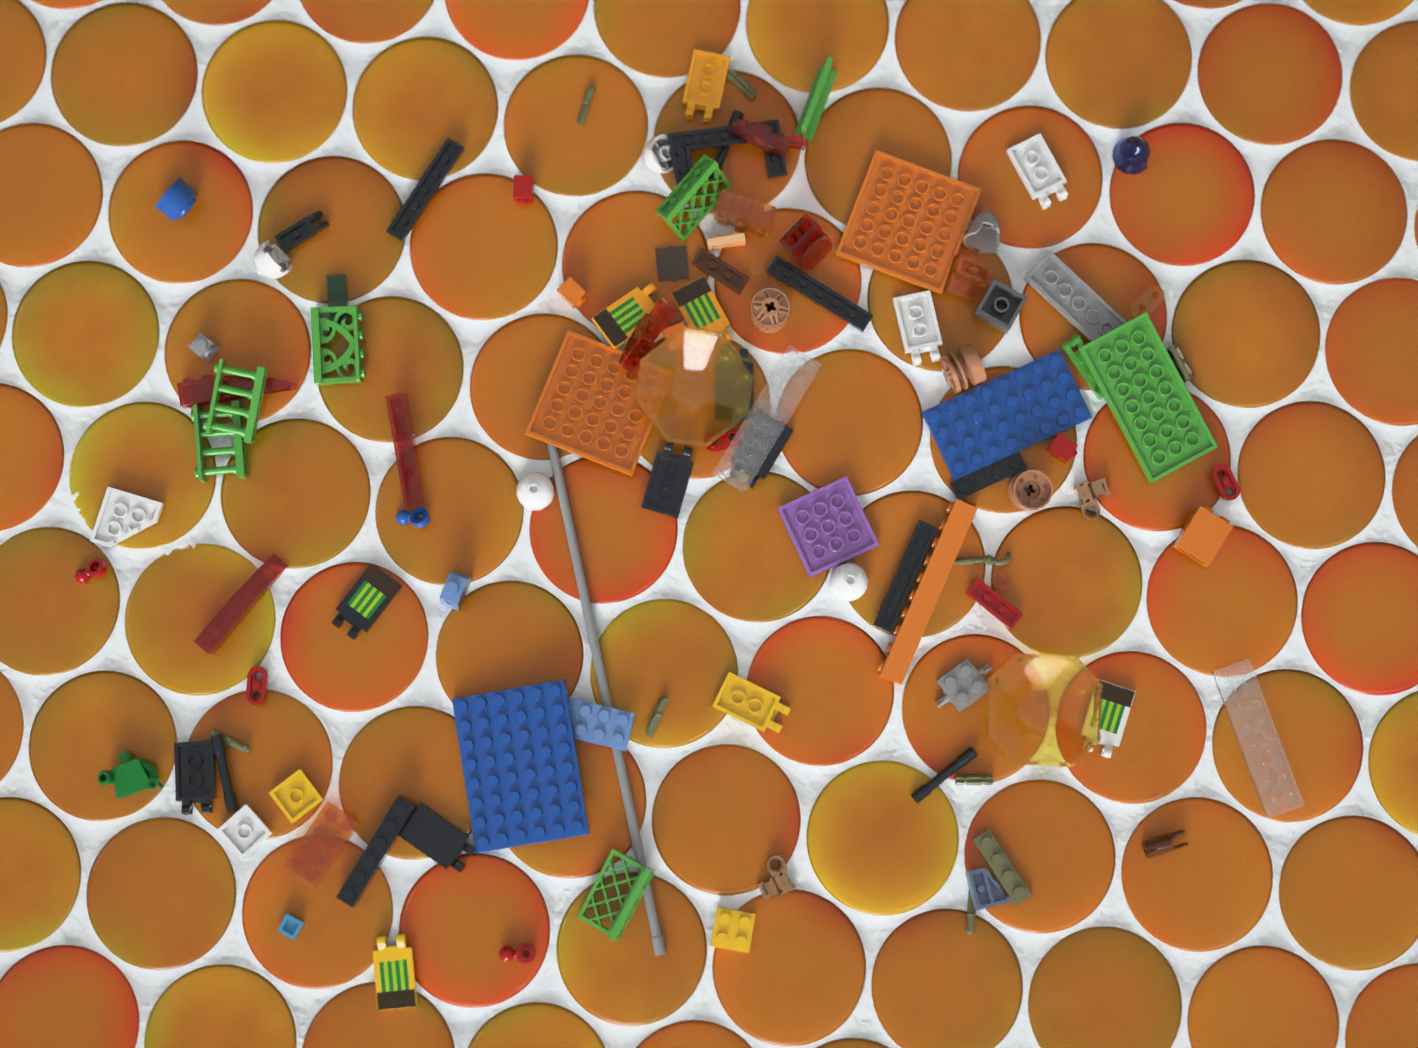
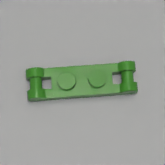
M1074 334L1071 340L1068 342L1064 341L1060 346L1097 399L1101 400L1103 395L1096 385L1097 383L1079 349L1075 353L1071 349L1075 345L1077 348L1084 346L1080 336Z

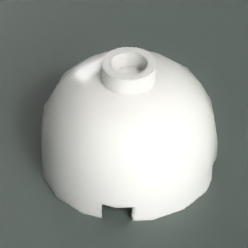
M666 134L650 139L643 151V158L648 168L661 174L673 171Z
M267 240L257 248L254 254L255 269L261 276L264 275L271 279L281 278L291 271L292 265L288 266L286 261L289 258L277 244L271 245L269 244L270 241Z
M531 472L524 475L516 487V495L519 502L525 508L532 511L542 510L547 507L555 495L552 481L546 475L539 472Z
M854 563L839 565L834 569L830 577L831 591L836 597L844 601L859 599L864 595L868 587L866 572L862 567Z

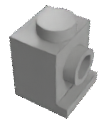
M202 333L188 347L207 363L220 350L218 346Z

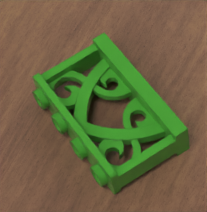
M357 305L311 307L314 384L363 383V378L366 377L365 367H362L365 351L364 348H361V340H364V331L360 329V321H363V312L359 310ZM336 313L334 321L322 318V314ZM348 313L352 316L353 320L350 325L346 324L347 318L342 320L341 325L338 324L342 314ZM331 327L332 332L330 336L325 337L323 335L324 330H328L330 332ZM354 329V337L348 331ZM336 331L341 333L350 344L346 352L338 360L331 350L323 348V344L330 342L334 338ZM354 352H355V360L352 359V358H350V357L353 355ZM331 355L334 363L331 362V359L325 362L324 357ZM353 364L355 367L354 374L351 376L343 375L340 367L343 365L344 369L349 371L348 365ZM336 370L340 377L325 378V374Z

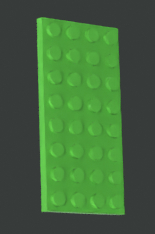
M1147 312L1078 348L1149 483L1155 482L1218 447Z

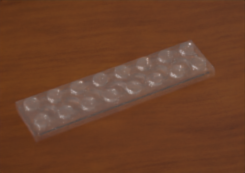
M790 345L788 346L714 469L713 475L744 493L747 492L822 366L821 363Z
M1250 659L1212 671L1266 818L1269 819L1305 806Z

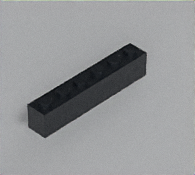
M398 795L336 898L352 908L357 906L398 839V835L418 805L402 795Z

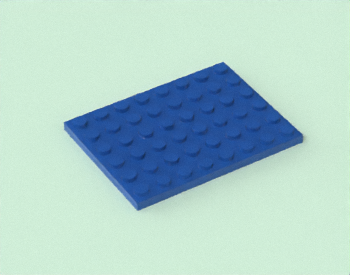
M565 679L452 699L476 853L590 834Z

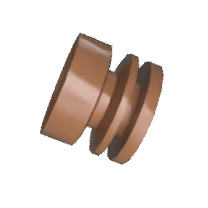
M776 288L760 290L752 298L750 305V319L753 325L765 333H776L783 329L790 315V301L788 297ZM774 306L773 310L767 311V307Z
M972 344L958 349L959 358L953 352H950L948 357L946 355L940 357L942 373L954 393L961 392V387L968 389L967 379L973 385H977L987 379L982 361Z
M1026 470L1016 473L1010 479L1007 485V495L1014 507L1020 510H1037L1045 507L1050 502L1053 496V485L1051 479L1045 473L1039 470ZM1029 487L1032 493L1027 494L1024 489Z

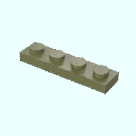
M989 829L972 839L1015 906L1032 896Z

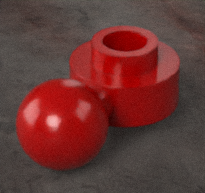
M98 557L93 558L89 562L87 569L81 568L76 571V581L87 583L91 576L95 578L102 577L107 571L106 561Z
M528 943L519 945L515 950L511 946H504L499 951L500 958L506 962L517 957L521 963L526 964L532 962L536 955L534 947ZM524 950L529 951L530 954L528 957L522 956V952Z

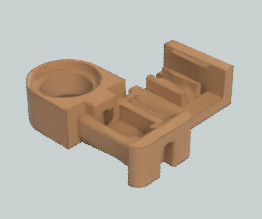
M1105 478L1091 482L1089 486L1090 482L1085 481L1073 487V489H1077L1082 502L1079 505L1082 514L1088 520H1094L1100 514L1098 502L1096 499H1093H1098L1099 495L1105 494V496L1110 495ZM1088 506H1094L1097 509L1095 516L1090 517L1086 514Z
M778 855L769 857L766 867L771 877L774 878H769L770 881L766 883L761 882L757 884L764 900L777 894L784 895L796 889V885H792L786 873L788 868L783 858ZM776 858L781 862L778 870L771 868L770 862L772 859Z

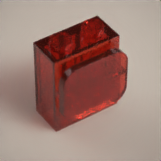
M807 214L779 240L789 257L806 271L812 270L833 247L829 236Z

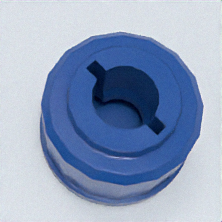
M180 177L165 192L155 208L172 221H176L178 218L182 219L197 202L195 199L197 192Z

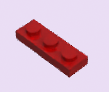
M979 578L975 580L965 593L1010 630L1023 615Z

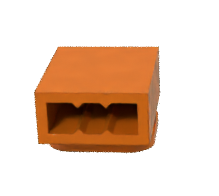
M1199 506L1188 518L1172 547L1207 567L1212 563L1234 526L1229 524L1230 521L1223 516L1218 517L1213 514L1214 511L1211 508Z

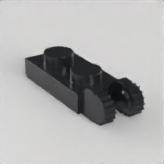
M321 211L315 212L309 217L306 216L275 236L285 254L329 226L327 220L315 227L311 224L323 216Z

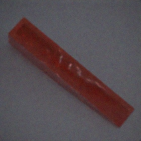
M205 375L199 380L187 378L183 379V382L177 383L180 406L186 409L193 407L195 404L198 406L211 404L216 377ZM237 375L224 376L223 385L248 390L254 388L255 381H252V378ZM267 377L264 395L296 390L297 385L293 382ZM221 392L219 403L248 397Z
M407 392L389 394L385 398L405 509L424 507L418 456Z
M273 554L230 598L194 642L208 654L214 655L287 569L288 565Z

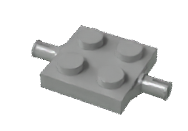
M968 658L936 681L943 691V696L935 701L936 705L938 704L940 708L949 701L956 707L959 713L991 690L984 680V675L992 670L991 666L986 663V665L978 670Z

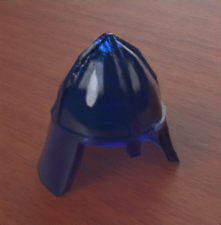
M1137 136L1122 138L1113 148L1112 158L1115 166L1125 174L1134 175L1144 171L1147 168V161L1150 155L1149 143Z

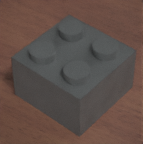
M994 279L973 316L1007 334L1028 297Z

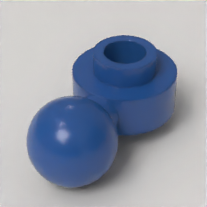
M420 507L414 509L411 514L407 510L398 511L396 520L401 525H406L411 521L415 527L421 528L429 523L430 515L425 508Z

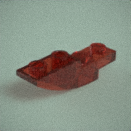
M738 119L731 125V130L743 140L771 153L785 155L788 152V148L804 151L808 145V139H803L801 135L789 137L784 136V133L781 132L771 134L772 126H767V123L764 122L752 124L748 123L747 120Z
M659 299L649 314L645 313L634 329L624 348L619 364L634 375L655 347L656 343L654 341L676 310Z

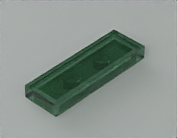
M346 274L326 275L328 307L348 306ZM329 313V320L334 321L336 313ZM342 314L338 324L341 325L342 320L347 318L346 324L349 325V314Z

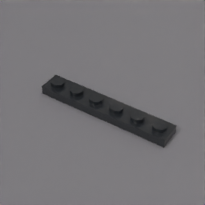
M447 138L386 230L388 234L404 242L465 150L463 146Z
M776 256L767 270V273L861 332L865 330L873 317L871 313L779 256Z
M919 520L873 626L889 633L892 632L937 527Z

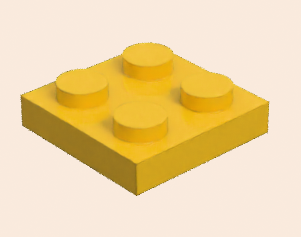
M302 769L296 771L269 792L292 824L324 800Z
M717 907L711 947L749 953L756 913Z

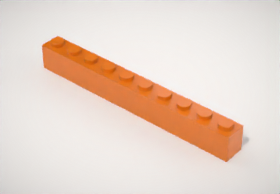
M958 499L954 503H949L946 510L948 517L946 520H942L938 529L941 533L932 542L931 548H934L932 554H927L923 563L926 566L923 573L920 572L916 579L918 586L916 590L912 589L908 600L911 601L909 607H904L900 616L903 618L901 625H896L893 632L895 639L893 643L889 642L885 653L888 654L886 660H881L877 669L880 671V677L898 685L902 684L978 508Z

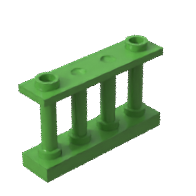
M219 359V362H216L214 367L216 379L209 416L204 421L203 429L206 430L205 434L213 435V431L218 430L241 435L244 438L243 442L254 443L269 368L258 366L257 370L251 371L226 366L227 360ZM224 373L252 378V381H255L254 388L248 390L223 385ZM221 392L248 397L251 400L250 408L247 407L245 409L220 404ZM217 411L245 416L247 424L242 428L215 422Z
M239 400L231 401V406L243 408V403ZM197 404L193 405L191 420L194 422L196 478L200 482L206 483V475L234 473L240 479H248L246 442H243L244 438L238 434L214 430L213 435H206V430H203L202 419L208 418L209 411H202L200 406ZM217 411L216 418L230 416L233 420L232 426L242 428L245 426L244 416ZM226 435L234 437V444L232 446L204 449L205 437ZM233 454L235 456L236 463H233V465L206 468L205 456Z

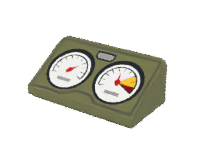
M1173 344L1169 346L1166 350L1183 382L1185 383L1195 378V374L1180 345Z

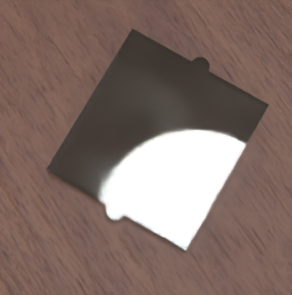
M669 245L666 248L655 249L658 282L670 280L675 282L680 279H689L686 245L676 247Z

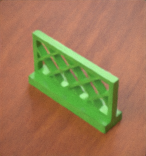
M828 56L824 67H819L794 133V137L812 143L837 76V72L831 70L832 57Z
M703 155L655 210L657 215L664 219L683 242L732 186L719 169V164L706 155ZM714 172V178L708 179L709 176ZM723 181L724 185L720 190H717L718 182ZM713 183L712 191L707 192L708 184ZM702 186L701 193H696V191ZM706 196H711L710 202L705 204ZM701 197L700 205L695 206V198ZM690 200L689 207L684 208V205ZM694 210H699L697 217L693 218ZM688 211L687 220H682L683 212ZM678 214L677 221L672 222V219ZM687 224L685 231L681 233V226Z
M613 848L577 917L607 934L611 940H619L656 870L642 865ZM615 855L622 859L623 866L614 868L612 860ZM634 865L641 869L637 877H630L629 866ZM624 868L627 880L618 882L615 870ZM612 872L614 883L605 886L603 877L605 873ZM628 882L630 891L628 894L622 895L619 884ZM615 885L618 897L609 899L606 888ZM603 889L605 900L596 902L594 895L596 890ZM619 899L621 908L619 911L613 912L610 901ZM606 902L609 914L600 916L597 905ZM594 906L595 918H589L584 915L588 907ZM610 916L612 921L610 929L603 926L601 918Z

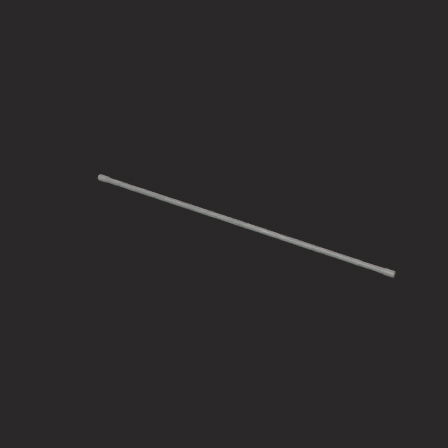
M546 443L602 705L613 708L558 448ZM612 748L635 860L647 867L622 750ZM649 883L643 897L652 935L655 956L666 954V949L660 930L651 883Z

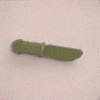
M593 85L587 87L586 95L582 101L583 104L577 117V124L580 126L584 124L592 97L596 91Z
M662 696L659 699V704L649 721L646 735L650 738L653 736L662 713L669 702L667 696Z
M215 729L211 730L212 736L222 734L224 744L234 747L243 753L250 751L248 744H244L236 740V738H232Z
M969 890L966 932L972 935L975 931L976 911Z

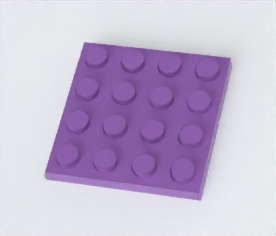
M847 476L777 508L809 578L879 546Z

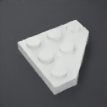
M107 487L90 541L111 547L157 523L164 504Z

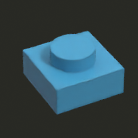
M286 913L277 931L292 940H296L305 922Z

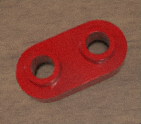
M736 428L720 430L708 434L705 437L704 445L710 452L731 449L741 443L742 435ZM734 434L736 439L730 440L729 435ZM711 439H716L717 444L712 445L710 443Z
M1218 464L1213 467L1211 478L1221 498L1226 501L1236 499L1240 494V488L1231 469L1225 464ZM1218 471H1221L1223 473L1222 478L1218 477ZM1227 488L1231 489V495L1226 493Z
M255 666L249 670L247 675L246 699L252 705H260L267 697L268 672L263 667ZM260 672L262 677L257 680L256 674ZM255 692L260 693V697L258 699H255L254 697Z

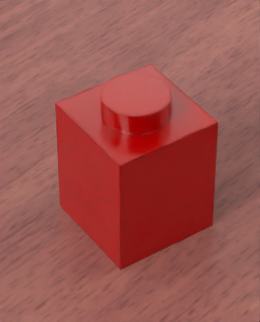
M514 175L513 198L519 205H528L529 202L534 203L533 175Z
M1058 433L1046 449V452L1065 464L1068 460L1072 461L1078 453L1075 450L1078 445Z

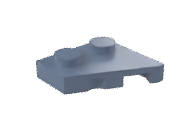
M985 867L965 872L975 911L1012 902L1011 898L1006 896L1001 890L999 883L992 878L990 872Z

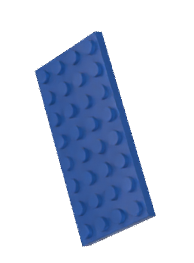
M1060 349L921 413L953 481L1092 418Z

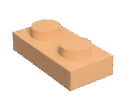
M735 231L729 233L728 236L712 235L710 239H707L708 251L745 245V234Z

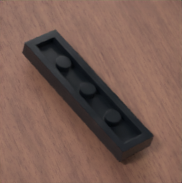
M1018 451L949 484L956 499L960 500L1024 471L1027 467Z

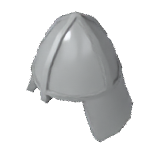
M988 210L976 216L962 240L968 249L981 254L996 253L1001 249L1000 229L994 213Z

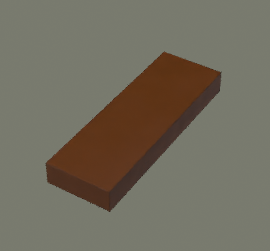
M701 248L692 262L693 266L737 294L741 293L749 281V277L704 248Z

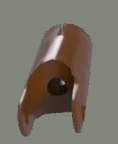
M1178 830L1142 842L1147 859L1187 846L1188 842L1171 845L1173 837L1184 833L1185 830Z

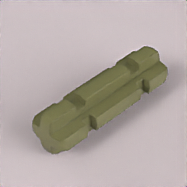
M734 69L727 73V78L731 82L733 81V84L743 94H746L749 100L752 101L758 95L757 91L751 88V85L742 76H738Z
M956 775L955 785H993V775Z

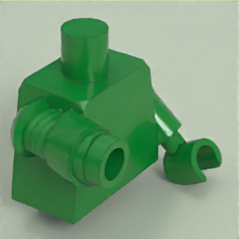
M130 750L118 754L121 765L113 767L112 770H102L97 776L98 782L103 786L114 784L117 799H122L147 789L156 792L155 787L157 785L160 788L164 786L160 782L158 769L149 761L143 760V758L133 760Z

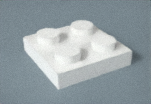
M245 804L217 830L241 859H245L273 833L248 804Z

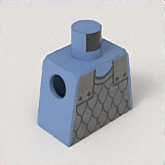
M456 570L451 571L440 595L441 604L459 611L473 577Z

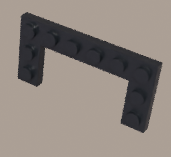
M778 119L667 134L675 187L692 169L690 151L762 142L768 179L787 176Z

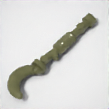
M1008 552L1006 557L1002 559H995L990 555L981 558L978 556L976 558H960L955 560L953 566L955 564L973 565L974 563L983 562L1003 566L1011 561L1012 555Z

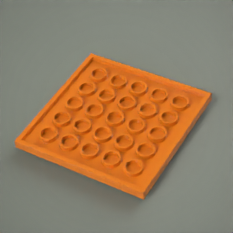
M875 150L835 255L942 295L982 189Z
M568 330L525 435L633 476L674 371L619 349L614 350L611 346Z

